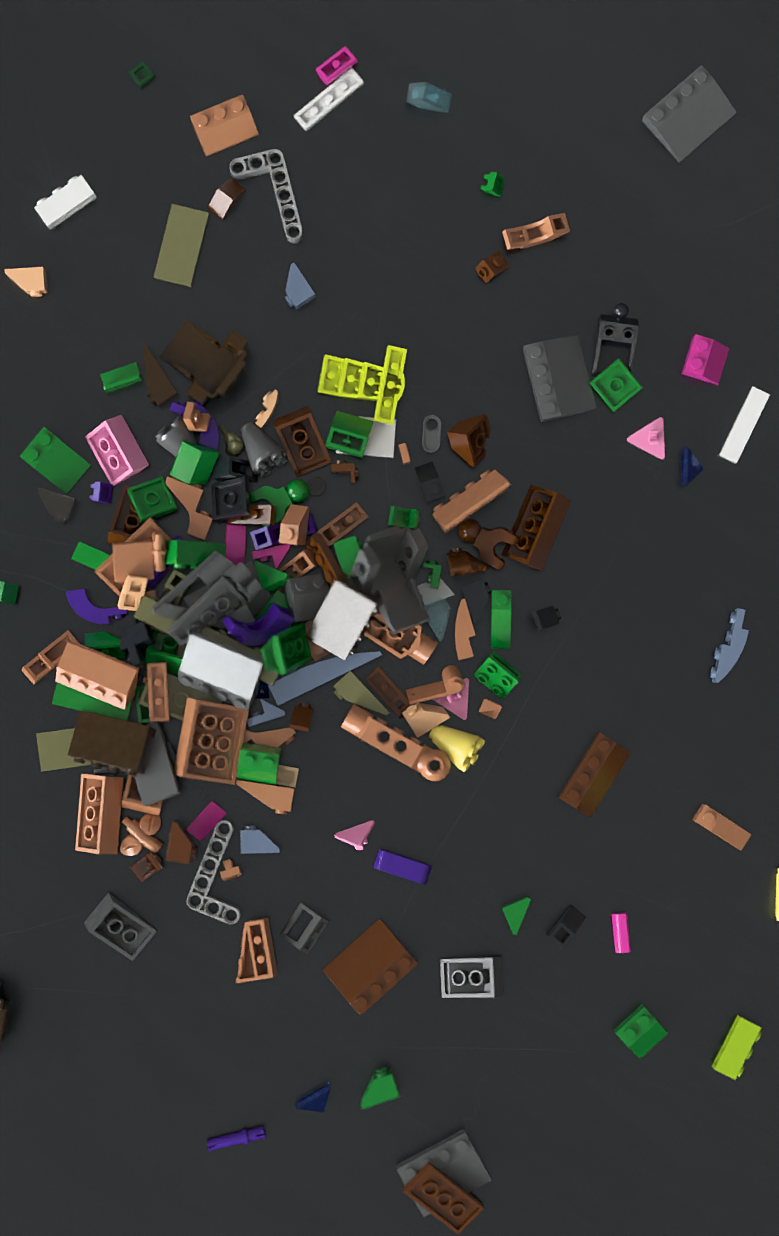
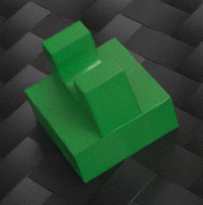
M497 172L485 174L484 179L488 183L486 186L482 185L481 190L501 197L506 178Z

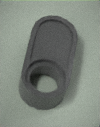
M429 415L423 422L422 448L427 453H435L440 447L441 420L435 415ZM430 419L437 421L438 426L434 430L427 427V421Z

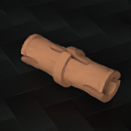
M153 531V550H151L153 554L154 571L166 570L165 554L167 553L164 543L165 532Z

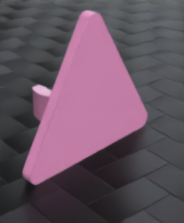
M659 417L627 438V441L660 459H664L663 418Z
M468 678L463 679L464 688L460 692L432 699L463 720L467 719Z
M374 820L335 833L334 836L355 846L356 850H364L363 844L368 843L367 837L375 822Z

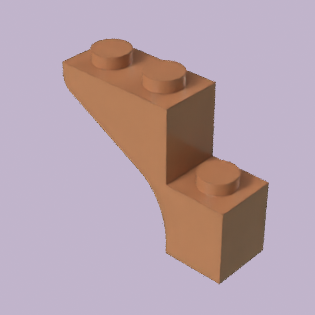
M167 476L166 485L189 513L190 523L187 534L206 541L214 521L213 518H210V513L200 510V513H197L205 493L201 489L202 486L198 484L189 485L175 477L170 478Z
M245 728L243 742L250 743L249 741L252 739L255 744L279 748L284 742L286 745L295 739L294 734L297 732L292 728H284L256 733Z

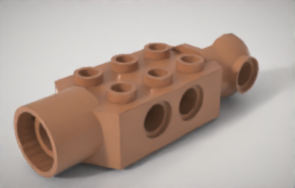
M379 610L376 614L372 612L371 617H373L371 624L368 628H363L366 637L400 659L409 655L423 665L438 644L437 641L422 632V624L393 634Z
M356 704L352 706L341 728L415 769L428 780L440 781L448 775L451 768L450 760L443 751L432 749L425 744L422 747L420 746L421 741L412 736L410 739L404 737V732L394 727L392 730L386 726L387 722L378 717L374 720L372 719L374 715ZM382 731H387L390 734V738L386 742H382L379 739V733ZM398 741L406 742L407 747L404 751H398L395 748ZM432 760L440 762V768L437 771H433L429 767Z

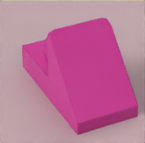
M283 544L252 551L253 559L261 563L269 561V557H273L275 569L278 570L291 547L290 544Z

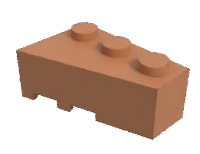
M269 918L252 919L245 922L236 983L275 977L278 975Z

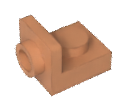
M187 402L183 420L188 430L206 432L211 418L210 414L200 413L195 402Z

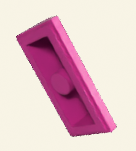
M211 801L186 830L201 842L227 813L214 801Z

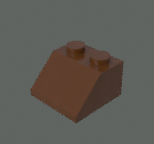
M174 820L171 826L166 860L190 864L192 860L196 859L198 848L195 847L194 840L179 820Z

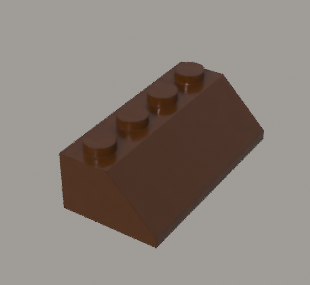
M530 485L512 528V532L517 534L520 539L514 545L506 543L502 556L542 571L571 500L558 492Z
M598 732L558 798L591 818L631 752Z

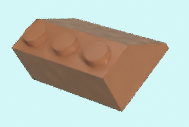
M243 94L190 116L206 156L259 135Z

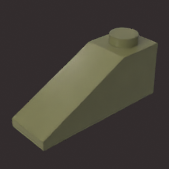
M351 671L333 686L336 689L334 693L340 700L345 698L346 701L381 714H389L386 708Z

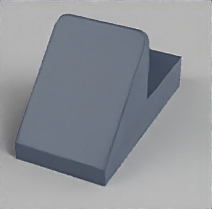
M260 699L265 714H261V711L250 714L247 723L249 727L285 716L286 712Z

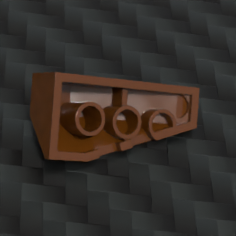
M461 548L450 549V553L446 554L450 577L488 571V566L466 550L462 551Z

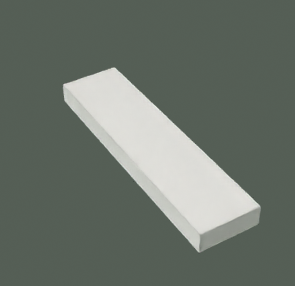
M350 68L297 112L294 118L305 131L309 130L362 86L364 81L353 68Z
M755 387L751 388L719 456L734 463L738 462L770 394Z

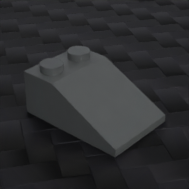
M110 893L104 897L84 922L91 934L132 961L157 932L149 923Z
M502 957L440 959L442 998L504 996Z

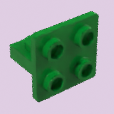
M495 651L488 656L473 674L479 682L483 683L500 699H503L523 676Z

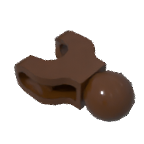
M474 519L462 521L458 528L460 538L464 542L474 543L473 545L480 551V557L483 562L496 569H503L505 566L504 559L496 554V544L503 541L514 545L520 539L517 534L505 527H496L494 529L482 528L480 523Z

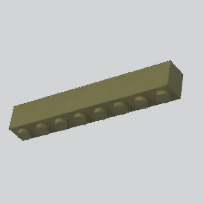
M149 595V597L143 596L134 614V618L142 622L144 621L150 626L170 635L166 630L177 620L154 614L152 606L160 599ZM208 625L200 633L202 636L264 661L261 649L255 646L251 649L241 644L237 638L235 640L229 638V633L221 629L217 632L211 629L212 626ZM263 663L260 680L273 686L279 673L267 670Z

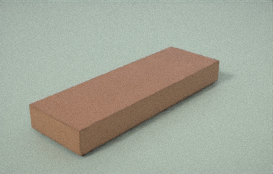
M147 663L150 722L169 721L167 664Z

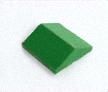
M183 440L170 475L190 485H207L219 451Z

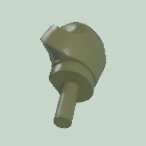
M221 425L219 429L226 436L223 440L227 445L225 452L235 456L240 454L244 447L243 440L233 431L228 433L224 426Z

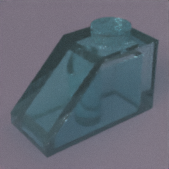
M427 82L410 83L406 102L423 109L449 112L452 94Z
M440 597L424 606L425 611L430 617L428 624L438 642L443 640L450 615L448 610L451 609L447 600L444 599L442 601Z

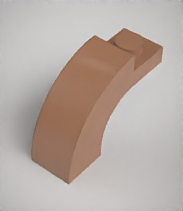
M565 213L548 216L529 225L505 229L502 233L507 250L519 247L521 249L553 240L570 232Z

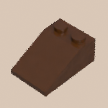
M309 406L273 420L275 429L297 477L332 463Z
M124 484L108 532V544L113 545V543L125 542L145 523H141L127 493V488L132 486Z

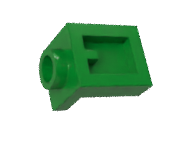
M427 560V563H422V568L433 569V573L429 572L427 584H431V589H438L442 566L438 565L437 561Z

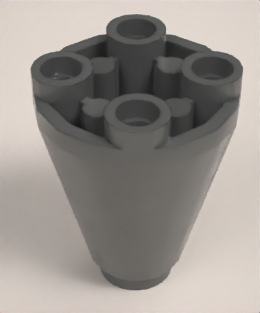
M182 415L176 417L169 428L167 426L161 428L155 436V440L175 457L183 440L199 445L193 431L188 430Z
M249 422L241 428L242 439L254 474L266 477L271 473L272 469L283 466L287 462L285 450L258 425H255L254 422Z

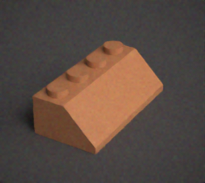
M69 640L57 666L56 682L125 710L135 697L139 668Z
M81 774L76 851L95 854H117L124 777Z

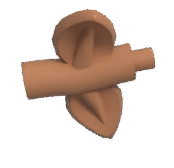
M147 813L140 819L139 823L135 819L133 821L130 820L127 816L122 821L127 826L126 830L130 833L121 843L120 852L127 856L137 855L142 851L143 847L156 854L164 844L153 836L160 830V815Z

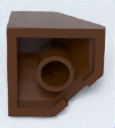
M487 414L459 421L447 432L452 449L472 467H475L485 457L487 449L484 448V444L491 432Z

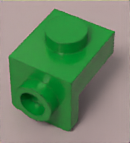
M391 506L388 525L417 529V525L420 522V510Z

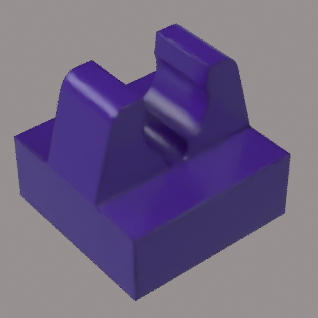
M104 482L91 484L90 488H94L93 495L89 496L90 499L102 503H111L113 484Z

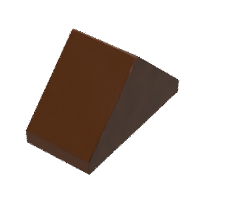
M230 178L217 189L208 209L223 220L246 189Z

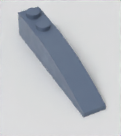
M380 651L356 653L352 656L348 655L345 660L335 657L301 669L297 667L288 672L289 675L283 678L279 675L274 685L268 686L279 706L382 656Z

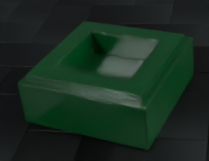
M144 61L128 72L140 88L156 77Z

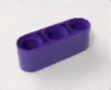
M379 849L373 868L426 885L432 866Z

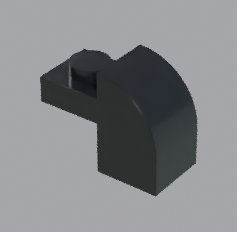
M144 621L133 625L123 633L120 640V650L127 653L130 664L139 669L147 667L142 649L156 644L151 626Z

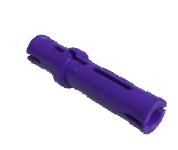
M264 1126L249 1130L245 1128L241 1132L207 1139L208 1150L212 1151L241 1143L246 1145L250 1141L265 1139L266 1133Z

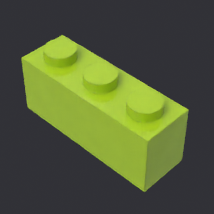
M737 1015L712 1067L734 1080L737 1076L740 1077L744 1070L742 1065L745 1059H749L753 1052L751 1047L754 1041L757 1042L761 1036V1027Z

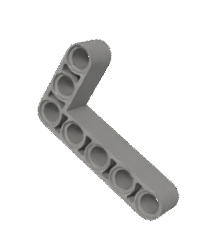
M272 149L232 160L229 165L230 172L238 180L270 172L286 237L291 243L300 242L303 238V231L282 152L278 149ZM273 156L281 158L278 163H272L270 160ZM254 161H261L262 165L259 168H254L252 163ZM237 165L244 167L240 173H236L233 170ZM282 174L285 176V179L282 182H278L275 180V177ZM286 192L290 194V197L287 200H282L280 195ZM287 211H293L295 213L293 218L289 219L286 218L284 215ZM292 229H297L299 235L292 237L289 235V232Z
M225 819L218 822L214 829L186 902L189 908L227 924H235L241 916L240 909L235 905L208 895L234 831L233 823ZM222 823L229 825V833L223 834L220 831ZM215 841L222 843L223 848L219 852L215 851L212 847ZM208 859H212L215 862V868L212 870L205 866V862ZM205 877L208 880V886L204 888L199 886L198 879ZM193 895L200 897V905L192 904L191 897ZM212 902L217 903L219 906L218 912H211L209 904ZM234 910L237 913V918L234 920L229 919L226 915L227 911Z

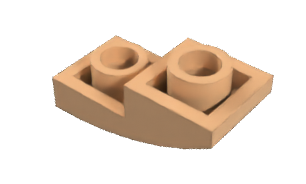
M277 390L269 391L263 398L264 402L262 404L267 410H262L256 417V425L262 430L275 411L279 397Z

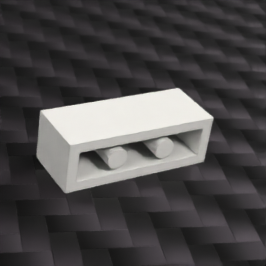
M82 175L79 177L74 176L68 181L66 186L55 189L52 192L53 195L49 198L39 200L34 208L51 230L97 197Z

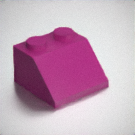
M695 334L690 344L682 374L718 385L729 348L713 339Z

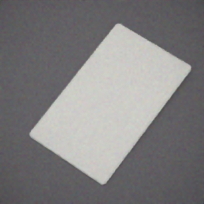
M441 578L438 589H431V584H427V582L417 586L420 595H423L422 600L425 606L455 595Z

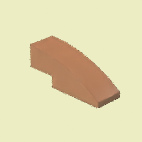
M465 599L460 601L455 622V647L458 661L474 656L469 638L476 635Z
M69 630L23 666V673L33 684H36L59 664L69 640L79 643Z

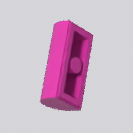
M344 46L317 67L316 71L323 82L329 85L358 61L351 51Z
M626 912L613 913L612 924L615 953H629L631 951L628 915Z

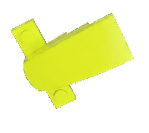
M388 345L383 367L325 354L317 393L357 400L377 401L373 421L393 425L397 402L405 388L403 370L407 349Z

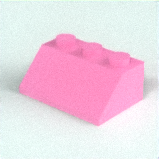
M122 415L105 420L85 436L113 486L134 476L149 465Z

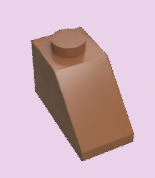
M290 505L281 522L279 543L306 545L310 507Z

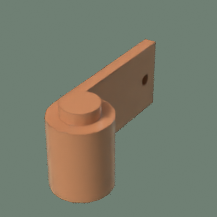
M449 665L442 671L443 681L407 689L406 693L410 705L460 692L464 688V680L460 669L457 666Z

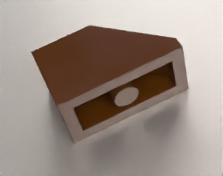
M300 702L299 706L295 705L289 728L309 732L314 709H310V704Z

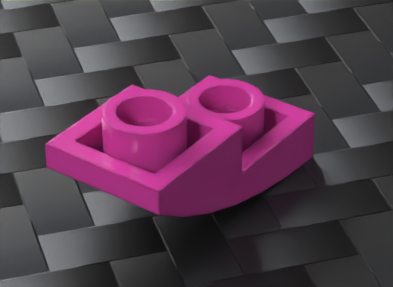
M226 524L224 540L226 544V558L235 565L240 562L244 564L246 526Z

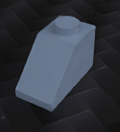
M293 262L288 275L285 290L287 296L285 299L290 307L294 305L297 310L314 299L315 293Z
M255 825L245 826V829L240 830L241 854L280 853V847L261 829H256Z

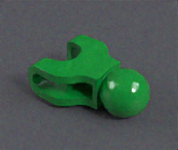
M294 479L288 483L287 487L279 489L263 486L249 494V500L257 503L266 499L271 505L275 506L274 525L282 522L291 504L304 502L308 498L310 489L304 480Z

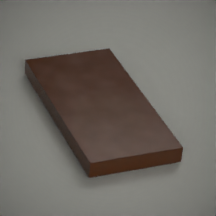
M428 1162L402 1188L405 1194L458 1235L485 1208L484 1204L431 1162Z

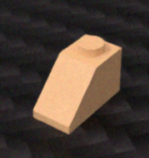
M44 267L5 269V274L27 294H31L32 297L42 296V293H47L46 270Z
M424 703L411 705L402 712L417 738L450 718L444 707Z

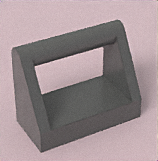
M301 902L280 935L299 950L309 954L330 921ZM305 910L313 916V919L299 940L296 941L289 936V933Z

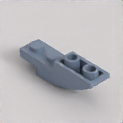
M737 608L735 612H731L729 623H732L731 631H727L725 640L728 642V645L721 644L715 650L714 659H717L715 667L712 666L710 673L714 683H719L729 673L743 651L749 630L742 629L745 615L744 609Z

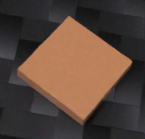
M151 540L113 543L115 582H125L128 575L147 577L148 580L154 579Z

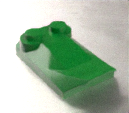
M304 622L290 625L289 628L273 636L261 649L267 670L286 674L312 659L309 642L305 638L307 633Z

